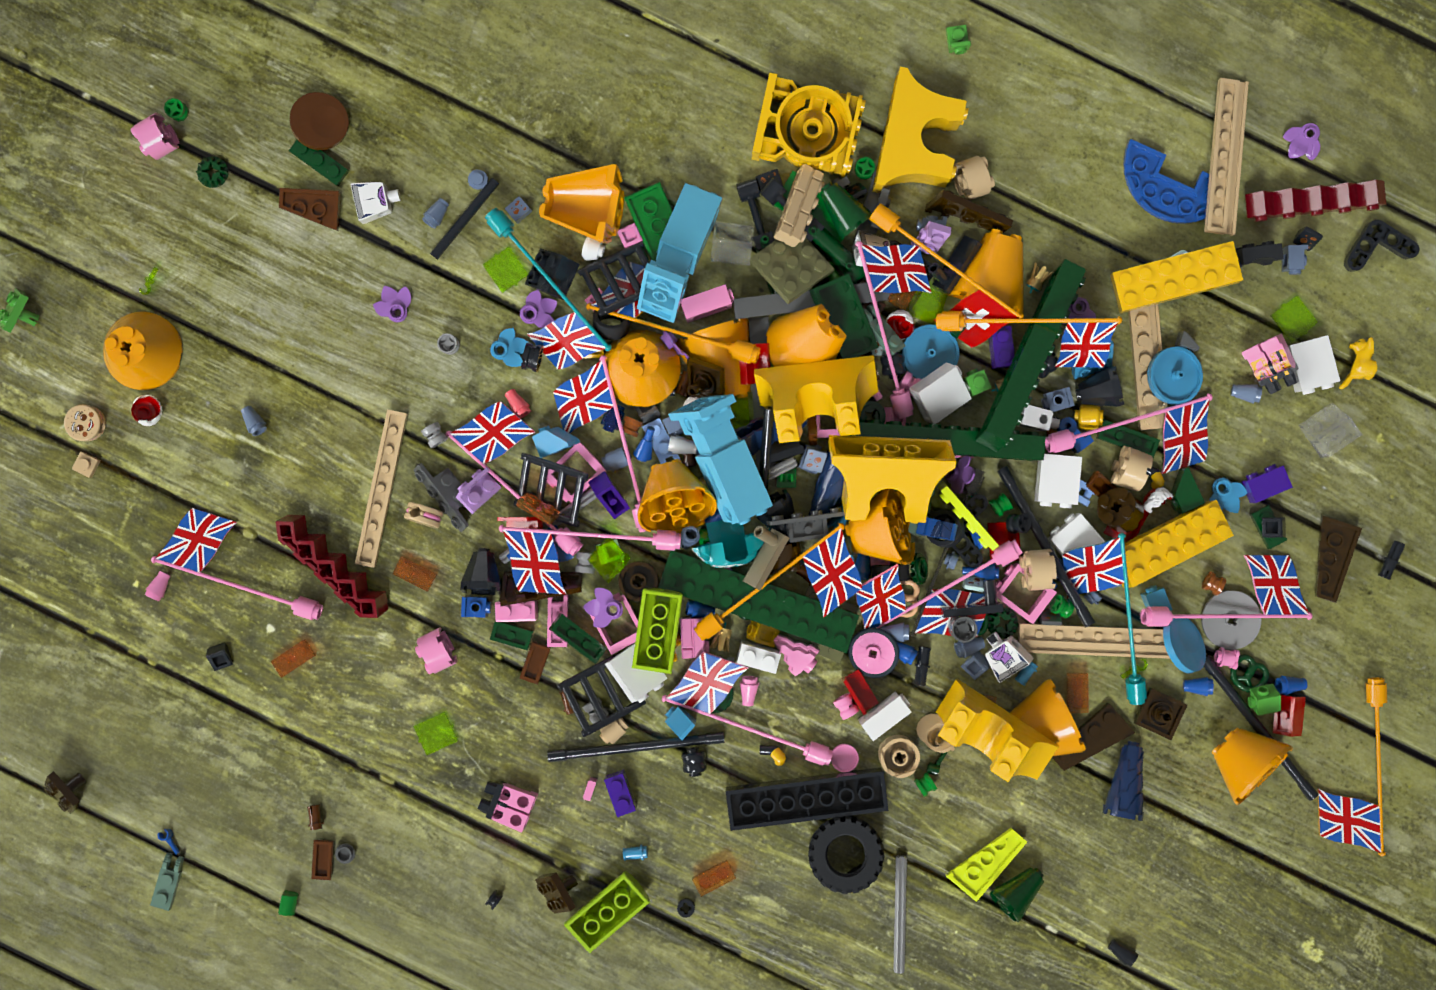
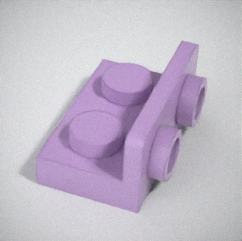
M929 221L924 228H921L916 239L937 253L951 235V227ZM912 241L911 245H915V246L920 247L919 245H917L915 242ZM920 247V251H921V252H924V253H926V254H930V253H928L926 250H924L922 247Z
M487 467L483 471L481 469L476 471L472 475L473 480L469 483L465 481L457 489L459 492L456 498L471 514L475 513L501 489V486L488 474L489 469Z

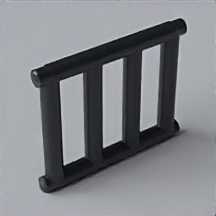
M643 242L634 244L577 270L578 275L583 276L599 307L598 313L600 317L639 300L641 285L630 267L626 256L636 252L644 268L647 263L650 264L643 250ZM617 260L635 291L634 294L624 297L608 267V264ZM599 268L617 299L616 302L610 305H606L590 275V272Z
M522 453L521 460H523L518 494L525 500L531 463L541 466L535 505H530L544 517L579 527L578 515L584 481L588 479V473ZM549 469L559 472L552 511L542 508ZM566 475L577 478L570 517L560 514ZM520 500L514 501L513 506L532 512Z
M619 653L604 659L557 685L558 689L564 692L582 728L581 733L583 737L600 730L646 704L645 700L641 703L636 701L623 707L604 670L606 668L605 663ZM598 673L617 710L609 716H606L587 677ZM578 682L581 683L600 720L590 726L570 689V686Z

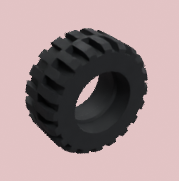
M844 816L828 819L814 832L809 844L810 868L820 883L833 892L854 894L860 890L870 887V884L877 880L879 873L883 869L885 855L880 836L871 825L857 817ZM839 836H853L864 847V862L858 870L852 873L838 872L828 861L827 851L829 845Z

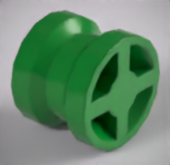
M172 98L164 105L166 115L173 120L180 122L188 117V107L180 100Z
M869 157L860 158L855 165V175L860 179H869L874 173L875 163Z
M1003 492L998 495V498L989 500L990 506L998 517H1001L1005 511L1013 509L1012 504Z
M1057 594L1051 600L1049 608L1052 613H1059L1063 618L1071 616L1074 606L1070 599H1065L1064 596Z
M925 773L921 779L914 780L924 797L928 796L930 791L937 790L928 773Z

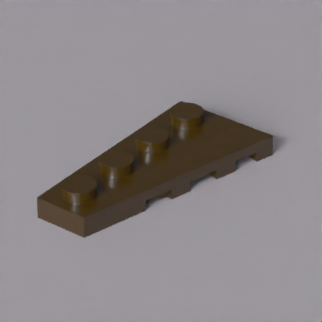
M942 190L925 207V212L932 213V210L941 212L942 217H958L962 223L975 222L978 223L977 227L990 231L998 229L1004 233L1012 227L1013 220L1007 218L1004 214L991 211L986 206H980L973 203L970 199L959 197L953 192Z
M1323 515L1321 516L1315 597L1333 603L1337 602L1362 528Z
M504 571L500 605L505 606L582 592L583 573L560 572L561 581L567 594L518 591L512 572Z
M1106 703L1078 729L1081 734L1080 740L1084 742L1086 750L1080 753L1053 756L1052 759L1065 771L1133 735L1135 732L1109 703Z

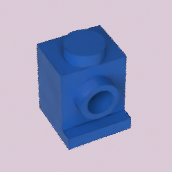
M463 596L461 617H488V613H491V602H488L489 597ZM474 604L479 605L478 611L473 610Z

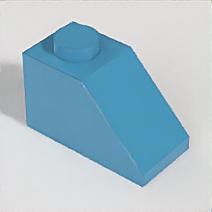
M549 426L538 429L539 433L532 436L540 458L556 454L581 443L577 437L560 427L550 429Z
M677 705L676 708L672 706L665 714L667 716L665 723L681 740L696 725V719L681 706Z

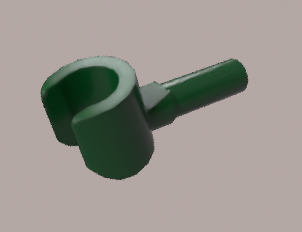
M948 752L941 753L935 764L929 762L926 772L932 775L938 774L941 762Z

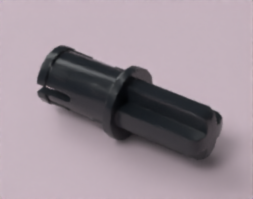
M1393 541L1387 557H1384L1385 561L1378 576L1391 580L1396 565L1400 564L1398 561L1405 547L1404 543Z
M919 646L914 684L917 686L926 685L928 668H930L931 648Z

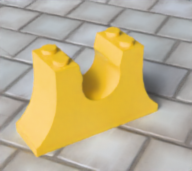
M900 66L894 82L872 192L880 193L882 188L886 189L889 186L907 182L924 183L943 188L946 187L948 182L951 183L957 166H954L955 159L945 154H936L929 151L922 142L921 133L930 128H937L942 131H957L958 127L963 125L964 120L967 119L969 108H966L967 101L939 95L926 89L914 79L908 68Z
M874 355L754 369L760 406L773 407L779 443L800 441L803 433L802 424L805 420L815 415L834 417L840 436L861 434L860 415L863 406L874 394L879 392Z
M829 435L828 444L831 462L840 470L844 477L842 503L845 520H866L870 511V500L873 495L883 489H895L900 492L905 522L926 523L928 505L934 488L942 477L955 469L956 459L950 440Z
M959 679L955 680L936 711L944 723L938 736L955 747L968 744L979 749L991 759L990 771L1007 782L1017 775L1028 776L1038 780L1059 747L1058 744Z

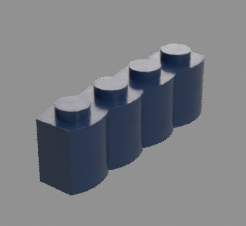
M758 417L749 422L748 425L734 430L738 440H745L751 456L756 454L758 450H761L763 417ZM773 418L771 445L775 441H779L775 418ZM807 420L802 424V428L807 425Z

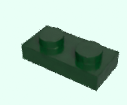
M1269 505L1249 514L1261 538L1262 518L1275 517ZM1274 537L1262 538L1267 549H1272L1287 541V538Z
M495 620L490 640L528 651L534 631L504 622H496Z

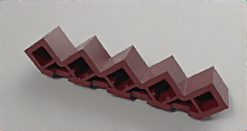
M1371 180L1357 184L1347 182L1333 186L1318 185L1304 189L1288 188L1274 192L1259 191L1245 194L1247 218L1255 219V222L1267 221L1268 218L1274 217L1291 219L1295 218L1296 215L1305 214L1321 216L1325 212L1339 211V214H1344L1356 209L1374 211L1378 210L1379 206L1387 205L1385 183L1382 180Z
M286 515L275 521L278 541L284 546L287 545L301 563L307 564L319 580L324 584L327 583L334 590L333 593L344 603H348L355 610L354 613L361 618H378L388 611L386 591H368L366 572H348L346 553H328L326 535L308 534L305 515Z

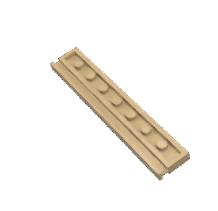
M1220 78L1218 80L1204 232L1228 234L1230 236L1236 233L1248 81L1240 82V80Z
M1158 304L1128 311L1137 416L1168 408L1167 403L1162 402L1152 393L1147 380L1149 363L1154 355L1162 350ZM1165 413L1138 420L1139 430L1163 428Z
M1019 623L1018 642L1028 653L1131 657L1128 627L1088 626L1085 628L1080 625L1056 626ZM1133 628L1135 657L1170 659L1164 645L1163 629Z

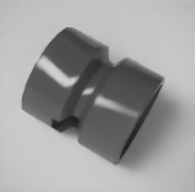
M968 616L952 617L948 624L950 635L959 642L966 643L972 641L978 632L975 621Z

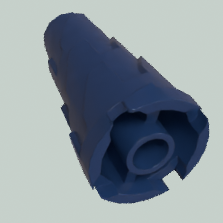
M829 450L826 452L827 457L815 486L810 511L822 510L823 513H830V509L836 508L842 501L844 477L840 470L832 464Z
M1128 741V744H1124V747H1122L1118 766L1114 773L1106 802L1103 805L1102 813L1107 814L1109 809L1112 816L1135 820L1136 815H1138V820L1143 821L1142 771L1144 751L1140 747V743Z

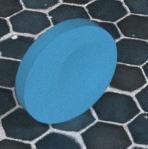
M924 325L915 329L904 341L906 345L902 349V354L905 356L904 365L906 370L912 373L916 379L925 378L946 362L957 366L959 346L949 331L937 329L936 325Z
M1165 348L1155 354L1149 363L1147 370L1149 387L1159 400L1167 404L1188 402L1197 395L1203 381L1202 366L1198 358L1186 348Z
M1173 618L1172 622L1168 626H1164L1163 629L1164 645L1171 661L1184 673H1193L1201 670L1206 661V650L1199 630L1188 618Z

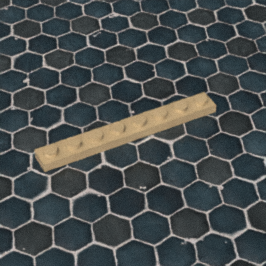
M387 409L355 564L376 567L408 417L407 413Z

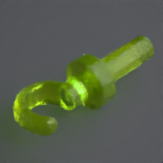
M154 267L149 277H145L144 280L146 282L144 285L147 287V292L144 293L139 288L141 294L147 295L150 293V284H154L155 281L153 279L159 270L158 268Z
M627 553L621 554L620 562L615 563V568L609 575L610 578L613 579L618 571L624 569V556L627 557V561L630 560V556Z
M1142 659L1144 667L1140 668L1139 665H1136V671L1146 670L1148 666L1147 661ZM1132 665L1129 666L1128 671L1120 675L1122 679L1133 674Z

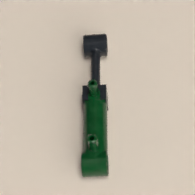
M753 178L737 183L736 188L741 203L748 202L758 234L753 237V243L758 253L774 242L775 239L772 231L765 233L755 201L756 198L760 197V192L756 179ZM767 282L770 295L778 294Z
M774 178L760 191V194L773 206L779 202L784 207L787 201L783 196L787 190ZM814 217L809 226H806L804 230L807 232L806 238L845 275L849 274L854 284H858L865 277L864 268L856 265L854 255Z

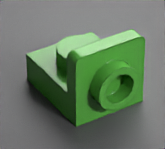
M966 25L947 27L946 36L949 53L955 52L956 55L966 53V50H969L971 46V41L968 40Z

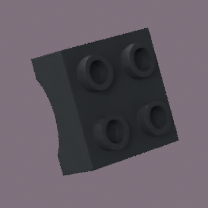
M1274 241L1263 242L1261 245L1256 246L1254 243L1245 244L1242 247L1236 248L1240 268L1250 263H1257L1263 266L1271 265L1273 261L1284 259L1282 243L1274 244Z

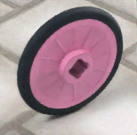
M863 629L855 634L850 642L848 649L850 662L864 676L871 678L886 676L898 664V644L893 636L883 629ZM871 650L877 651V656L871 655Z

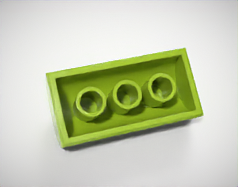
M643 588L632 668L672 674L683 598L682 593L666 589Z
M625 871L565 921L564 926L591 953L648 905L650 899L639 882L630 873Z

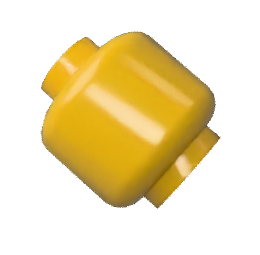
M1081 404L1079 410H1075L1074 420L1078 422L1080 429H1097L1103 423L1104 410H1101L1099 405Z

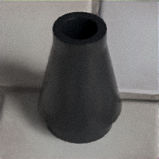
M1112 939L1107 947L1124 966L1131 967L1139 955L1135 952L1134 948L1115 939Z

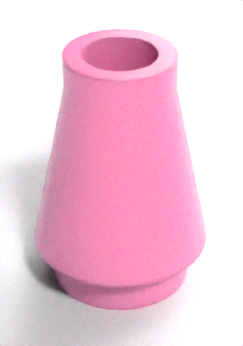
M159 571L158 575L145 589L147 590L145 595L156 601L164 598L170 575Z
M743 676L742 681H740L742 705L744 706L754 705L759 686L757 677Z

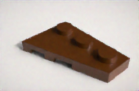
M280 188V209L339 232L341 192Z

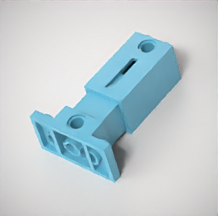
M685 183L660 239L656 262L651 260L650 264L647 263L644 269L637 309L669 322H675L679 306L685 294L689 278L688 274L693 275L717 220L722 197L713 192L702 190L695 185Z
M733 394L701 397L668 415L671 421H679L685 435L692 436L700 454L695 459L710 492L715 496L717 508L723 522L739 523L740 525L746 524L751 521L752 516L766 513L768 511L767 508L773 506L745 440H738L730 422V419L734 418L730 405L735 403L736 399Z

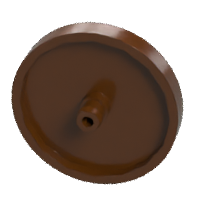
M322 92L305 94L293 104L290 111L289 122L291 131L295 138L308 148L314 150L331 149L340 144L347 134L349 119L346 109L339 100L329 94Z

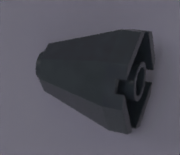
M1116 366L1106 367L1079 383L1078 389H1075L1077 401L1082 400V404L1114 407L1125 405L1122 399L1123 394L1118 374L1113 372L1117 370Z
M784 489L782 490L784 494L780 495L779 492H775L769 495L773 506L767 508L768 511L766 513L755 516L770 530L774 529L788 537L786 524L770 526L766 522L772 520V516L783 515L785 519L791 518V514L795 513L792 498L788 491Z
M479 548L478 551L473 552L461 580L460 590L462 593H467V590H471L473 595L492 596L495 595V591L498 595L501 594L502 583L495 555L490 552V549Z

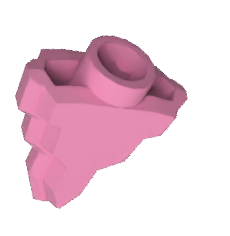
M780 634L774 638L773 641L777 649L784 654V661L789 665L788 670L794 676H797L803 670L809 673L817 664L818 660L815 657L820 649L813 644L807 645L802 641L795 642L790 637Z

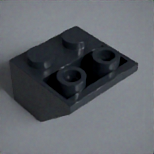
M540 248L535 261L566 296L580 264L561 254ZM533 265L527 275L525 285L552 297L564 300Z

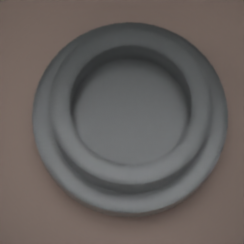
M347 843L341 844L335 851L336 859L343 864L350 863L355 858L354 847Z

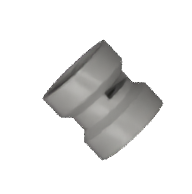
M446 333L438 338L437 345L440 351L452 355L460 349V342L455 336Z
M435 422L421 430L423 436L427 437L430 448H434L448 440L446 434L440 430L439 422Z
M577 552L576 558L579 562L575 566V572L594 574L595 567L593 562L596 560V554Z
M591 702L582 707L589 714V720L592 724L599 721ZM603 708L607 716L609 713L606 708Z

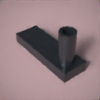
M964 235L948 262L964 273L982 244L978 240ZM932 263L928 267L929 273L935 278L932 285L950 294L961 276L946 265L943 269L938 263Z
M995 579L983 580L985 603L940 608L941 616L949 618L1004 612L1003 604L997 602Z

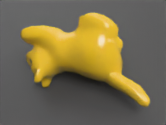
M1373 337L1368 338L1367 342L1365 339H1359L1350 344L1349 348L1355 352L1356 357L1350 373L1339 386V389L1347 387L1352 379L1370 380L1376 374L1377 362L1371 358L1374 354Z

